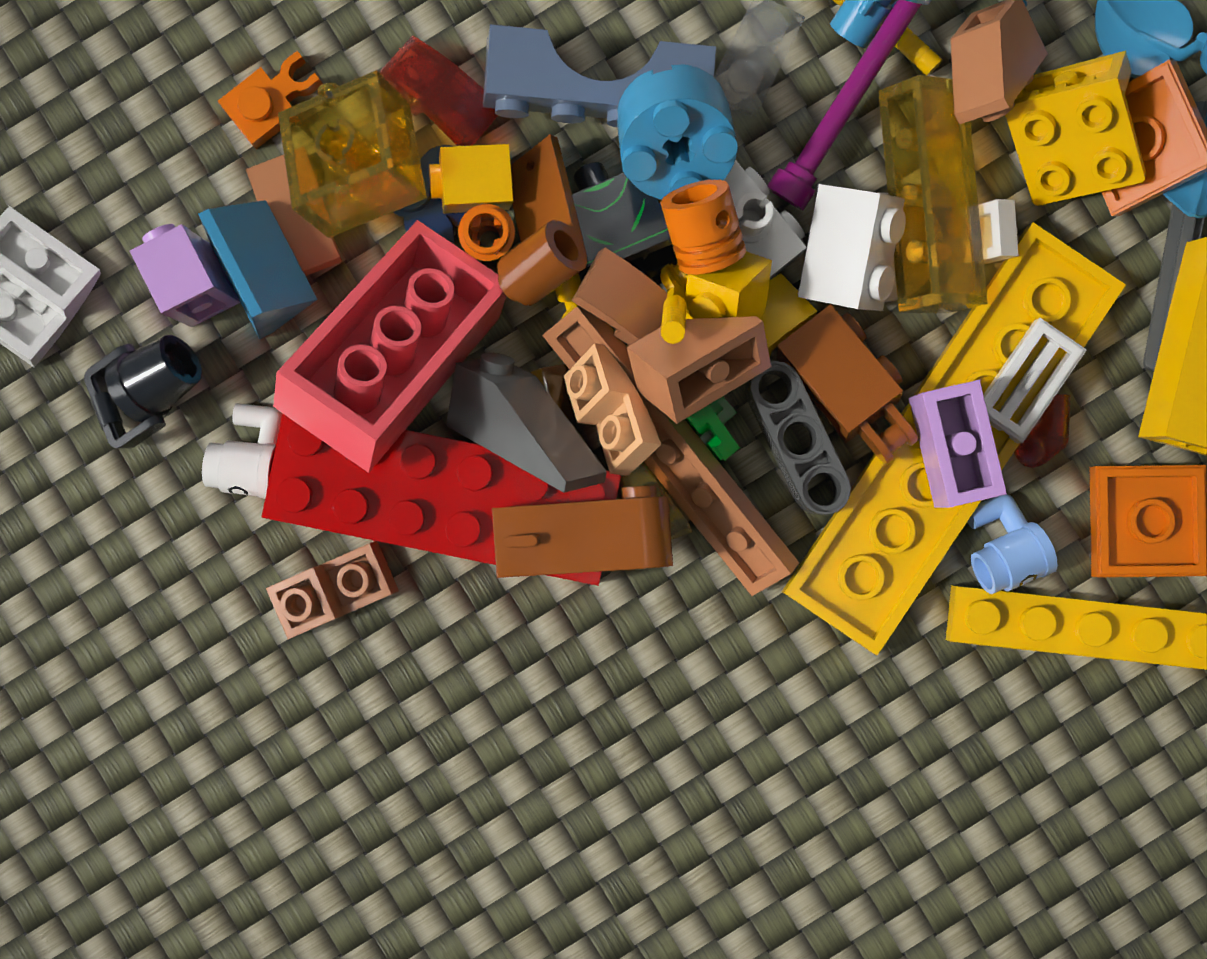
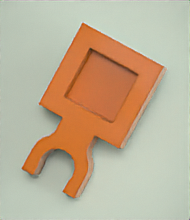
M298 51L282 63L279 74L273 79H270L260 67L218 100L221 107L255 149L259 148L299 116L290 104L293 99L299 96H309L323 86L316 73L312 74L304 82L293 80L294 72L306 63Z

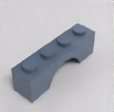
M490 24L486 46L483 107L495 108L496 115L506 118H525L529 116V111L551 113V119L561 123H581L585 121V117L606 118L609 126L617 128V108L621 96L630 83L638 76L652 69L653 74L661 71L672 70L671 65L685 64L700 68L714 77L716 46L660 41L650 60L642 69L623 79L600 81L582 76L568 67L554 49L548 30Z

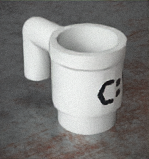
M236 403L232 415L233 424L260 428L258 443L227 440L224 444L210 442L205 450L202 464L204 486L219 488L220 492L257 496L265 499L283 413L274 407Z

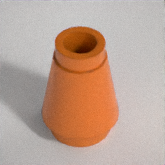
M481 204L471 208L464 214L459 223L458 237L462 248L470 256L482 261H491L502 257L509 251L514 242L515 227L511 217L504 209L492 204ZM487 231H494L500 236V238L493 241V246L483 247L480 242L481 236Z

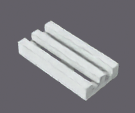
M1042 318L1034 320L983 394L989 421L991 422L990 425L998 431H1004L1017 444L1023 443L1080 361L1086 349ZM1043 335L1048 341L998 412L993 406ZM1060 347L1067 353L1019 423H1014L1010 420L1011 416Z

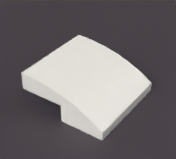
M10 206L0 215V344L35 367L78 312L93 289L101 272L96 266Z

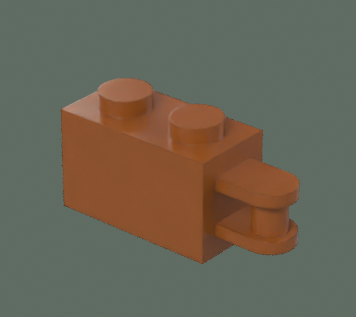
M830 304L777 345V360L794 368L812 403L845 443L859 434L874 454L887 465L894 460L892 453L905 443L912 446L919 440L913 428L895 408L903 392L899 387V384L903 381L902 377L885 356L881 355L876 359L864 345L863 341L867 337L859 323L849 313L840 316ZM883 415L891 426L880 435H877L870 425Z

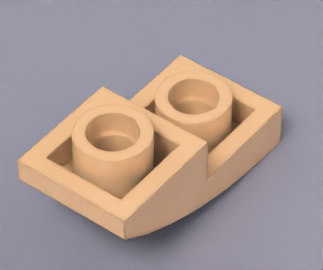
M594 343L564 375L567 392L570 396L577 423L596 426L610 474L629 476L661 446V442L648 410L628 375L604 345Z

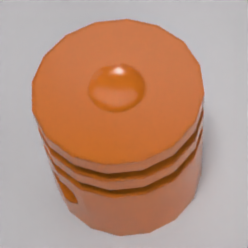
M704 180L682 186L663 197L660 204L681 272L692 275L712 273L733 265L744 257L746 247L742 240L743 236L739 227L730 187L726 181Z

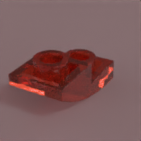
M411 36L375 75L414 116L424 112L456 146H473L498 117L495 114V108L483 107L484 89L444 55L415 36Z

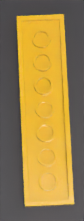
M1034 222L1031 223L1018 239L1019 256L1004 260L913 396L975 380H980L984 394L1034 320L1042 318L1084 348L1126 284ZM1043 335L993 406L998 412L1048 341ZM1060 347L1011 416V421L1016 424L1019 423L1067 353ZM909 402L901 415L917 434ZM991 426L1002 471L1019 444L1011 440L1004 431H998ZM919 440L912 446L905 443L892 453L894 460L887 465L875 454L872 456L852 486L850 497L845 506L833 514L782 590V593L876 656L882 650L981 502L980 500L950 508H934Z

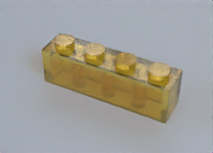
M917 75L879 90L888 195L905 199L903 206L906 218L905 230L900 241L896 243L894 252L899 313L945 314L988 304L971 122L959 124L954 115L953 79Z

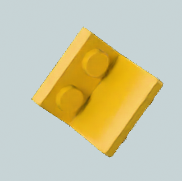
M1126 50L1033 75L1034 80L1022 89L1014 101V108L1005 115L1034 205L1039 206L1139 184L1145 180L1146 170L1125 97L1132 72Z

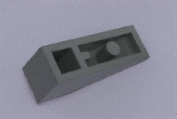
M483 353L480 359L456 363L446 423L447 427L563 493L605 483L606 470L535 375L515 366L513 358L500 353Z

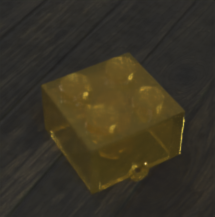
M377 70L341 86L336 83L322 84L318 88V96L278 113L292 210L326 237L330 238L427 198L410 104ZM332 91L333 97L328 98L325 92Z

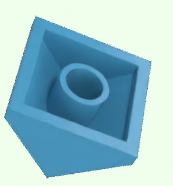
M266 200L211 208L198 213L209 243L259 339L273 333L317 300Z

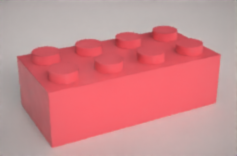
M417 220L277 371L273 407L369 473L455 372L456 363L463 362L498 321L506 299V295L498 282V274Z

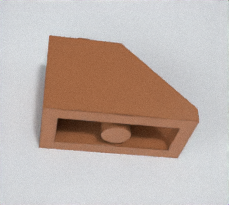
M756 316L686 319L685 336L679 343L670 344L664 341L661 336L660 327L627 346L638 392L676 424L771 368L764 323Z

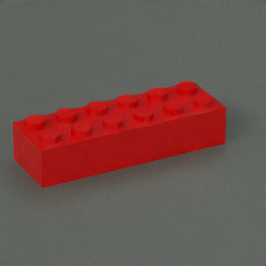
M283 414L261 518L496 565L492 508L616 500L621 475L610 474L606 470L605 483L563 493L481 445L405 430L368 473ZM602 571L551 574L547 576L599 586Z

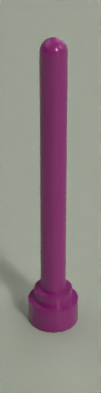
M897 0L795 163L789 161L784 170L778 168L767 185L772 193L804 211L816 192L812 188L817 180L813 176L922 4Z

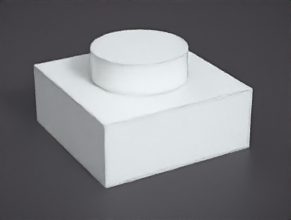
M996 199L960 210L963 265L981 266L1019 256L1015 200Z

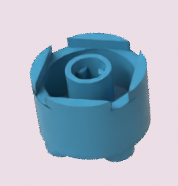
M671 65L672 70L653 74L652 69L641 74L626 88L617 108V128L623 172L639 190L661 200L670 192L694 182L724 180L731 171L736 159L738 143L729 103L721 84L706 71L691 65Z

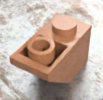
M1004 0L971 13L952 36L951 57L954 115L959 124L982 117L984 122H990L1010 112L1015 106V99L1022 89L1034 80L1033 74L1048 55L1023 0Z

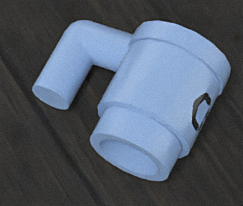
M1006 494L993 497L979 503L967 521L972 529H976L1000 519L1008 533L984 544L983 549L971 555L974 574L987 593L994 594L1001 590L1008 592L1039 577L1043 578L1056 572L1058 567L1057 556L1049 537L1038 524L1027 522L1011 495Z

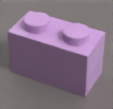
M174 224L159 226L143 236L142 240L144 243L130 250L160 313L193 327L240 303L211 244L182 224L177 227Z
M980 380L923 392L909 398L934 508H950L1007 494Z

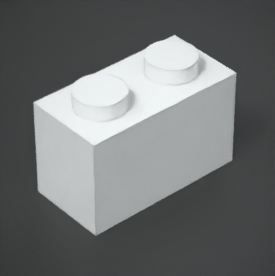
M819 184L798 297L855 309L883 311L885 300L890 296L894 285V271L891 267L896 243L900 241L905 230L906 218L903 211L905 199L881 193Z

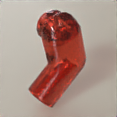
M1056 394L1042 414L1041 422L1033 427L1024 442L1018 445L1014 455L1021 464L1030 468L1042 466L1067 447L1069 442L1071 395Z

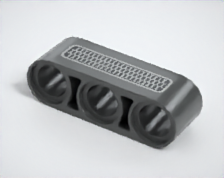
M770 362L771 368L747 381L745 393L750 408L799 507L810 514L828 515L835 513L845 506L850 497L851 487L846 472L797 372L793 367L784 362ZM768 374L777 375L785 382L787 393L782 403L773 404L762 398L759 392V381L762 376ZM791 424L803 426L810 434V446L802 455L791 453L784 445V431ZM816 474H824L829 477L835 489L831 501L823 506L814 503L807 491L808 483Z

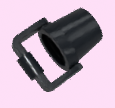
M173 335L162 336L138 350L135 349L134 344H124L88 368L84 375L85 385L91 397L90 402L100 427L104 431L110 446L113 448H134L165 427L166 423L163 417L169 413L172 406L201 380L202 368L198 357L191 347L182 339ZM117 406L124 414L136 422H140V424L126 433Z

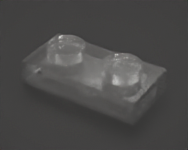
M752 0L714 75V78L721 84L730 109L755 120L806 18L805 16L773 0Z

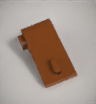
M551 134L511 165L512 205L521 243L501 257L497 264L498 282L504 294L513 301L529 306L536 304L581 272L587 264L586 249L559 140Z
M656 485L622 488V499L492 508L497 578L673 566L669 496L657 497Z

